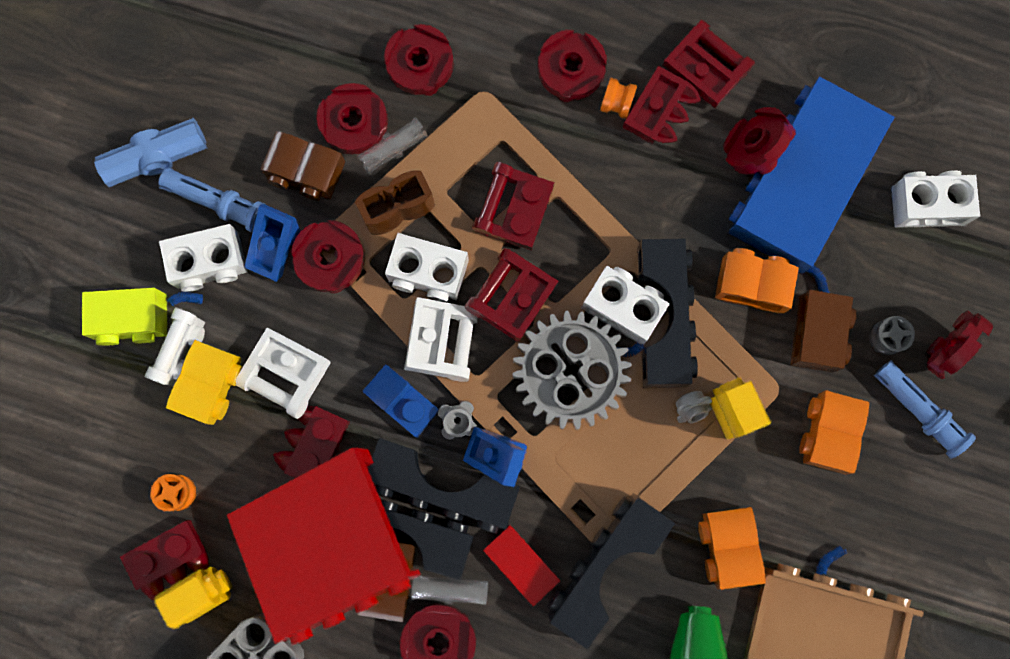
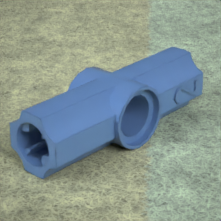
M192 118L162 131L149 129L138 132L131 137L129 144L96 156L94 164L104 184L111 187L141 174L149 176L161 174L166 168L172 167V162L206 149L207 142L197 121Z

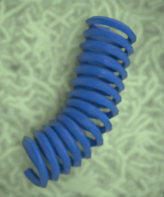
M813 265L806 272H809L816 280V284H819L817 285V289H820L818 291L829 293L826 277H823L822 271L819 272L820 269Z
M179 292L178 294H173L166 301L167 303L170 302L172 306L180 302L202 304L203 296L202 294Z
M637 342L632 347H627L628 357L630 358V354L633 357L641 353L645 349L644 345H640Z
M838 546L834 550L827 552L825 556H822L823 559L820 558L822 562L819 561L820 564L817 566L819 569H816V573L820 575L827 574L830 563L847 554L846 549L843 551L842 547Z

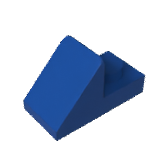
M263 203L259 205L244 268L273 281L279 280L284 272L290 246L293 245L295 238L301 232L296 218Z
M386 364L362 391L415 438L423 432L438 414L439 409Z
M474 426L463 461L500 484L514 487L518 474L522 469L527 445Z

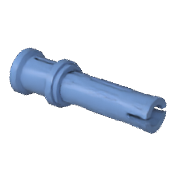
M166 168L159 178L161 189L216 211L220 219L224 221L231 219L245 225L247 231L253 232L259 205L262 202L257 201L253 203L241 198L239 193L234 190H227L225 192L218 190L210 185L180 174L171 168Z
M892 360L885 363L873 375L923 424V432L927 436L932 435L947 450L946 455L950 459L963 453L975 441L976 436L973 433H966L952 419L953 414L945 408L940 409Z

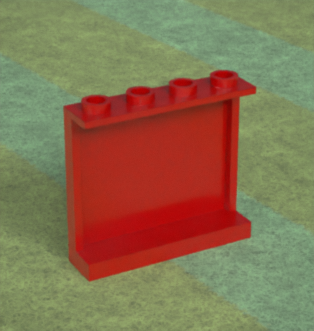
M351 448L227 515L275 644L290 640L292 646L314 636L312 629L323 625L324 630L346 620L344 613L354 608L357 613H360L377 605L378 600L376 597L386 592L391 597L412 587L409 581L421 575L419 569L410 571L371 479L367 466L373 464L374 461L369 449Z

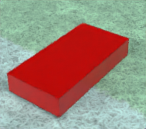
M511 525L483 549L533 607L560 582V579Z

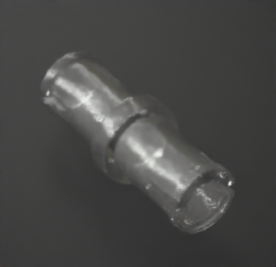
M414 118L394 133L390 134L387 132L384 134L380 142L363 153L358 154L357 158L360 162H363L362 166L366 172L371 174L372 171L392 158L396 160L401 158L403 151L420 140L427 138V133L425 130L421 131V128H423L422 124L418 119Z
M418 576L413 579L411 600L445 601V605L452 606L453 602L486 605L488 581H459L450 577Z

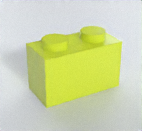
M156 288L82 292V335L96 340L97 345L104 346L118 345L119 339L132 338L133 343L155 342V337L167 336V294Z

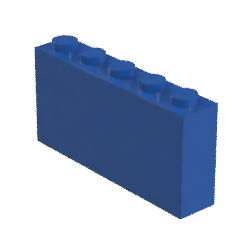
M820 76L812 87L807 85L803 87L794 103L800 106L795 116L790 113L787 116V119L796 130V135L790 141L785 152L779 157L777 166L770 173L760 174L756 172L745 189L750 193L745 204L739 201L729 217V220L734 222L728 232L729 234L768 256H780L789 259V264L799 267L798 272L801 274L813 267L895 118Z

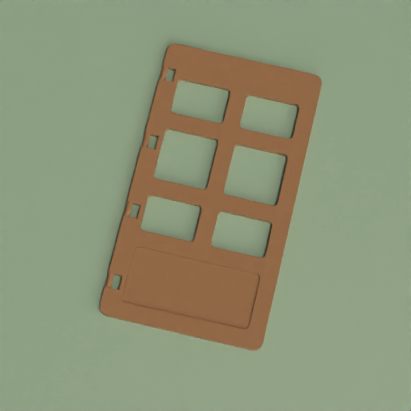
M479 92L373 187L388 186L393 179L408 171H422L435 202L434 208L429 213L461 245L460 250L468 252L469 262L463 278L464 282L478 269H483L490 275L499 262L497 257L501 253L502 247L507 242L472 230L474 221L448 196V190L499 144L507 145L537 177L555 182L549 203L555 199L561 200L609 249L610 254L559 302L553 303L547 298L533 320L534 325L528 330L538 334L537 321H541L547 327L550 326V314H554L557 320L561 322L563 321L565 311L569 312L571 320H577L580 311L585 313L586 311L581 309L582 305L606 266L612 269L615 267L622 268L638 278L637 247L640 243L491 93ZM354 203L335 220L346 224L357 234L365 251L363 269L366 273L359 280L356 279L350 286L408 347L415 301L417 297L430 298L426 296L427 292L418 289L410 297L401 298L371 267L370 262L373 257L396 238L397 233H401L414 220H403L397 228L386 234L371 235L356 203ZM508 207L492 223L502 226ZM334 248L329 252L325 250L320 252L328 263H334L337 259L334 255L337 250ZM441 268L435 273L434 279L437 282L446 283L452 279L454 272L449 268ZM510 270L500 285L506 293H508L520 275L515 270ZM612 286L604 287L602 289V295H604ZM695 298L693 306H689V320H694L696 325L695 342H691V356H696L698 363L697 378H692L693 384L685 388H643L642 354L639 353L633 357L630 354L629 358L627 353V357H620L621 361L630 362L632 366L623 370L622 374L630 377L631 382L620 384L619 386L626 391L627 395L624 398L614 396V400L618 403L619 408L613 410L606 406L605 410L608 418L603 420L595 414V425L592 427L587 424L585 419H581L579 430H575L572 420H567L562 430L559 427V419L555 418L540 434L532 436L498 401V394L515 379L513 378V373L522 370L521 366L513 363L514 357H524L525 355L517 348L519 343L530 344L525 334L519 343L515 342L481 375H474L470 372L469 381L467 382L435 376L460 403L462 401L472 403L474 410L471 414L485 430L502 435L494 424L503 417L517 431L511 439L527 445L522 469L590 542H592L602 527L605 529L609 528L616 518L612 515L613 510L624 496L629 499L632 493H634L661 512L735 439L726 440L713 409L701 421L696 423H688V421L679 423L677 420L679 415L675 403L680 397L693 391H701L704 397L710 396L713 398L715 397L713 389L741 377L744 384L752 381L764 409L779 394V386L776 380ZM667 309L665 315L661 317L652 334L645 342V348L659 342L665 335L668 327ZM571 337L566 341L567 349L571 353L580 354L586 350L584 341L579 337ZM446 346L444 363L453 364L454 354ZM592 366L587 371L588 378L592 383H605L607 374L602 367ZM587 388L583 393L586 397L590 398L592 393ZM577 398L570 405L575 404ZM580 499L595 514L587 523L571 508Z

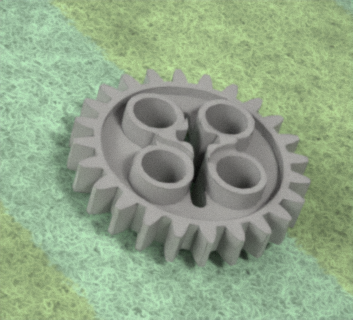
M565 311L563 321L559 322L554 314H550V326L547 327L541 321H537L536 326L539 333L535 334L527 330L525 336L530 341V344L519 343L517 346L525 355L524 357H514L513 363L522 367V370L513 373V378L522 379L524 382L516 387V393H528L522 404L524 406L532 403L536 405L533 412L534 417L542 412L547 413L546 425H549L555 417L559 419V427L562 430L567 420H572L575 430H579L581 419H585L587 424L592 427L595 425V414L603 420L608 418L605 410L606 406L613 410L619 408L618 403L614 400V396L624 398L627 395L626 391L619 386L620 384L631 382V378L623 375L622 371L630 368L632 364L621 361L620 358L628 352V348H616L615 345L621 336L616 335L610 338L607 335L611 327L610 324L599 329L597 327L598 316H594L590 323L584 322V312L580 311L577 320H571L569 312ZM571 337H579L584 341L586 350L580 354L571 353L567 349L566 341ZM552 344L559 346L569 365H579L580 369L577 375L591 391L592 397H586L573 375L566 377L563 374L566 365L559 355L554 352L551 347ZM549 357L555 361L556 371L550 375L541 374L536 368V362L540 358ZM592 366L602 367L607 374L605 383H592L588 378V369ZM565 386L573 388L577 393L576 403L573 405L562 404L557 397V392L560 388Z

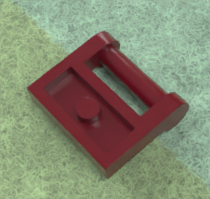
M702 19L664 60L663 67L693 85L699 96L716 108L739 81L747 75L756 62L749 56L744 58L709 30L710 25ZM699 41L704 43L735 68L734 71L731 72L697 43Z
M496 162L491 172L494 176L480 216L474 220L472 230L532 251L555 182L516 170L507 164ZM507 182L516 184V188L502 226H499L492 222Z
M504 248L497 257L499 262L476 296L470 297L464 307L475 317L482 318L519 343L557 285L558 280L515 252ZM509 271H517L520 275L498 308L494 310L487 305Z

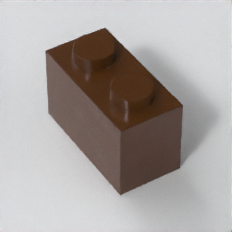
M809 290L799 297L791 366L831 373L845 368V365L850 361L852 346L848 343L849 330L853 328L856 320V309L852 308L853 297Z

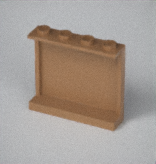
M778 563L777 570L766 567L764 569L766 583L760 586L744 659H904L913 615L923 617L924 611L910 608L911 600L887 594L886 601L874 598L873 589L852 583L850 590L836 587L837 579L814 573L813 580L799 577L801 569Z

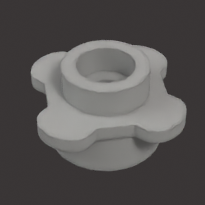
M693 391L680 397L675 403L679 415L677 417L678 422L688 421V423H696L707 417L708 412L712 409L710 406L712 402L711 397H704L701 391Z
M462 401L459 405L455 406L444 404L439 408L438 416L443 420L444 427L441 432L444 438L451 440L454 437L472 435L474 426L477 427V425L472 420L471 413L474 407L471 402ZM456 417L461 418V421L459 423L454 422V419Z

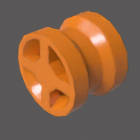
M610 78L600 111L605 113L614 111L621 118L627 119L637 85L629 84L625 86L619 84L617 79Z
M163 475L154 482L151 488L152 502L162 511H182L193 504L196 498L195 484L185 475ZM178 491H180L179 500L177 499Z

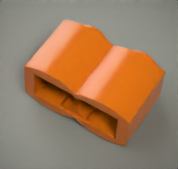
M744 248L733 249V252H727L722 257L715 293L716 299L776 313H785L792 309L799 267L789 264V259L780 256H770L766 260L754 256L755 253Z
M827 390L819 393L817 398L813 397L807 412V417L812 419L811 429L809 433L805 432L803 434L799 449L800 453L804 454L803 463L844 475L854 474L868 418L869 402Z
M752 507L704 513V521L699 522L698 527L702 544H708L710 559L705 560L708 581L715 582L716 588L720 590L766 583Z

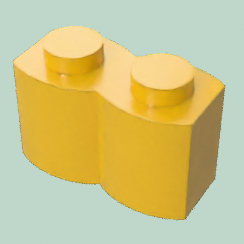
M195 340L187 353L181 374L173 386L166 408L205 424L214 425L216 420H221L227 412L229 400L226 399L231 385L236 386V378L243 368L240 365L242 358Z
M741 377L712 390L715 397L711 398L712 402L710 405L726 440L738 438L771 424L752 381L744 384Z
M210 567L205 571H196L159 593L155 597V603L167 626L175 629L184 623L192 622L230 599L231 593L229 590L232 589V584L223 570Z

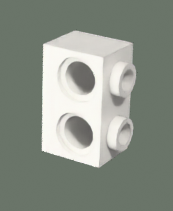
M947 171L940 173L938 176H926V172H911L905 174L900 181L891 187L895 228L965 226L980 217L976 175H962L961 171ZM948 192L955 196L957 204L949 199ZM912 193L917 194L921 198L922 205L913 200Z
M230 224L159 241L167 282L183 292L199 290L203 288V283L215 280L217 283L232 282L238 279V275L248 273L247 268H244L245 258L239 232ZM229 249L228 258L222 263H216V255L221 250ZM188 258H193L194 263L191 269L182 272V263Z
M397 233L385 275L389 282H393L392 287L397 290L413 293V289L427 292L426 296L430 299L447 303L448 298L458 299L469 262L468 252ZM413 258L419 262L418 268L414 272L404 273L400 270L402 262L406 259ZM441 268H449L454 272L452 279L446 283L437 282L434 279V275Z
M606 266L585 299L581 309L592 316H598V319L602 322L610 324L615 330L638 342L640 345H644L670 303L663 300L664 295L657 289L648 285L643 288L633 282V276L619 267L612 269ZM606 286L615 287L620 293V299L615 302L606 300L602 295V289ZM636 305L648 307L651 312L650 320L641 321L637 319L633 313V307Z

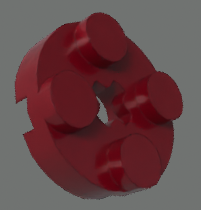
M413 25V29H408L404 32L401 29L390 38L385 48L384 57L388 76L404 92L432 96L439 88L446 84L453 71V53L449 41L441 31L429 25ZM421 53L426 54L425 60L427 63L421 66H414V61L411 60V57H418Z
M563 30L549 37L543 44L538 58V75L543 86L551 94L557 96L559 100L570 102L583 99L594 93L600 87L605 77L606 53L601 43L594 36L585 33V35L574 33V30ZM570 59L572 62L578 60L581 63L578 65V71H567L565 69V60Z
M347 83L334 88L332 94L326 100L323 98L317 110V124L322 136L332 149L346 154H360L380 146L382 137L387 130L388 115L384 102L370 88L358 83ZM355 111L357 116L362 118L360 122L355 126H349V123L343 122L344 118L350 117V112Z
M774 107L760 108L754 111L758 116L753 117L749 121L745 118L741 119L729 132L723 150L727 153V158H725L727 163L736 172L753 174L759 171L761 174H767L777 166L779 157L785 152L790 141L796 135L795 128L779 109Z
M327 220L328 222L310 224L297 235L292 245L293 265L296 275L311 289L319 292L339 293L344 288L353 284L362 272L365 251L360 239L349 226L339 221ZM332 248L337 250L334 254L337 258L334 263L321 264L323 258L319 254L322 250L327 252Z
M968 310L962 313L952 326L955 329L946 338L942 336L937 338L928 348L927 353L931 357L927 361V368L938 378L945 379L944 371L953 375L960 370L982 347V344L977 341L981 333L984 332L988 336L990 335L993 323L980 313L973 315Z
M431 604L416 611L404 626L400 639V651L403 659H473L476 649V634L470 619L465 613L448 604ZM436 632L443 633V638L449 640V646L443 647L441 653H435L434 646L428 645V638H434Z

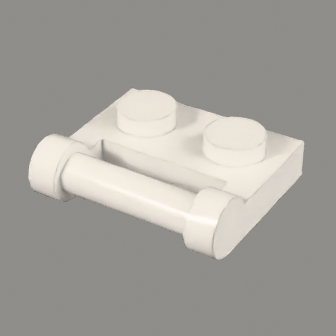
M417 297L404 370L446 377L459 382L469 381L470 369L467 365L473 324L477 323L478 317L472 315L461 305ZM450 318L459 321L453 364L444 363Z
M176 307L170 317L174 320L154 366H149L144 376L172 387L181 374L183 363L195 340L202 342L205 334V329L203 328L204 321L197 318L196 315Z
M266 328L238 374L236 386L245 391L253 390L284 407L287 414L298 419L306 411L310 397L331 362L283 335ZM261 367L299 386L294 395L292 396L259 378L258 372Z

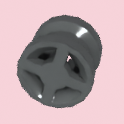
M892 316L877 322L869 332L871 347L875 352L887 356L907 350L915 339V331L912 324L900 316Z

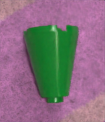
M689 606V613H681L669 659H728L720 618L717 615H712V608Z

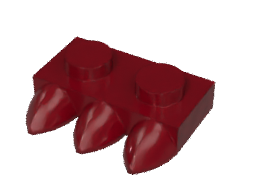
M658 66L625 120L623 128L651 144L654 141L661 143L676 142V133L666 121L671 123L688 122V114L678 102L687 104L698 103L701 100L700 96L689 82Z
M307 406L304 414L298 418L306 426L305 429L293 428L284 431L288 443L295 450L274 453L275 462L285 474L297 478L334 458L350 421L319 407Z
M191 520L182 522L120 557L135 590L140 589L148 598L154 601L156 595L164 591L162 577L173 586L186 578L185 564L194 573L198 570L205 571L209 568L207 552Z

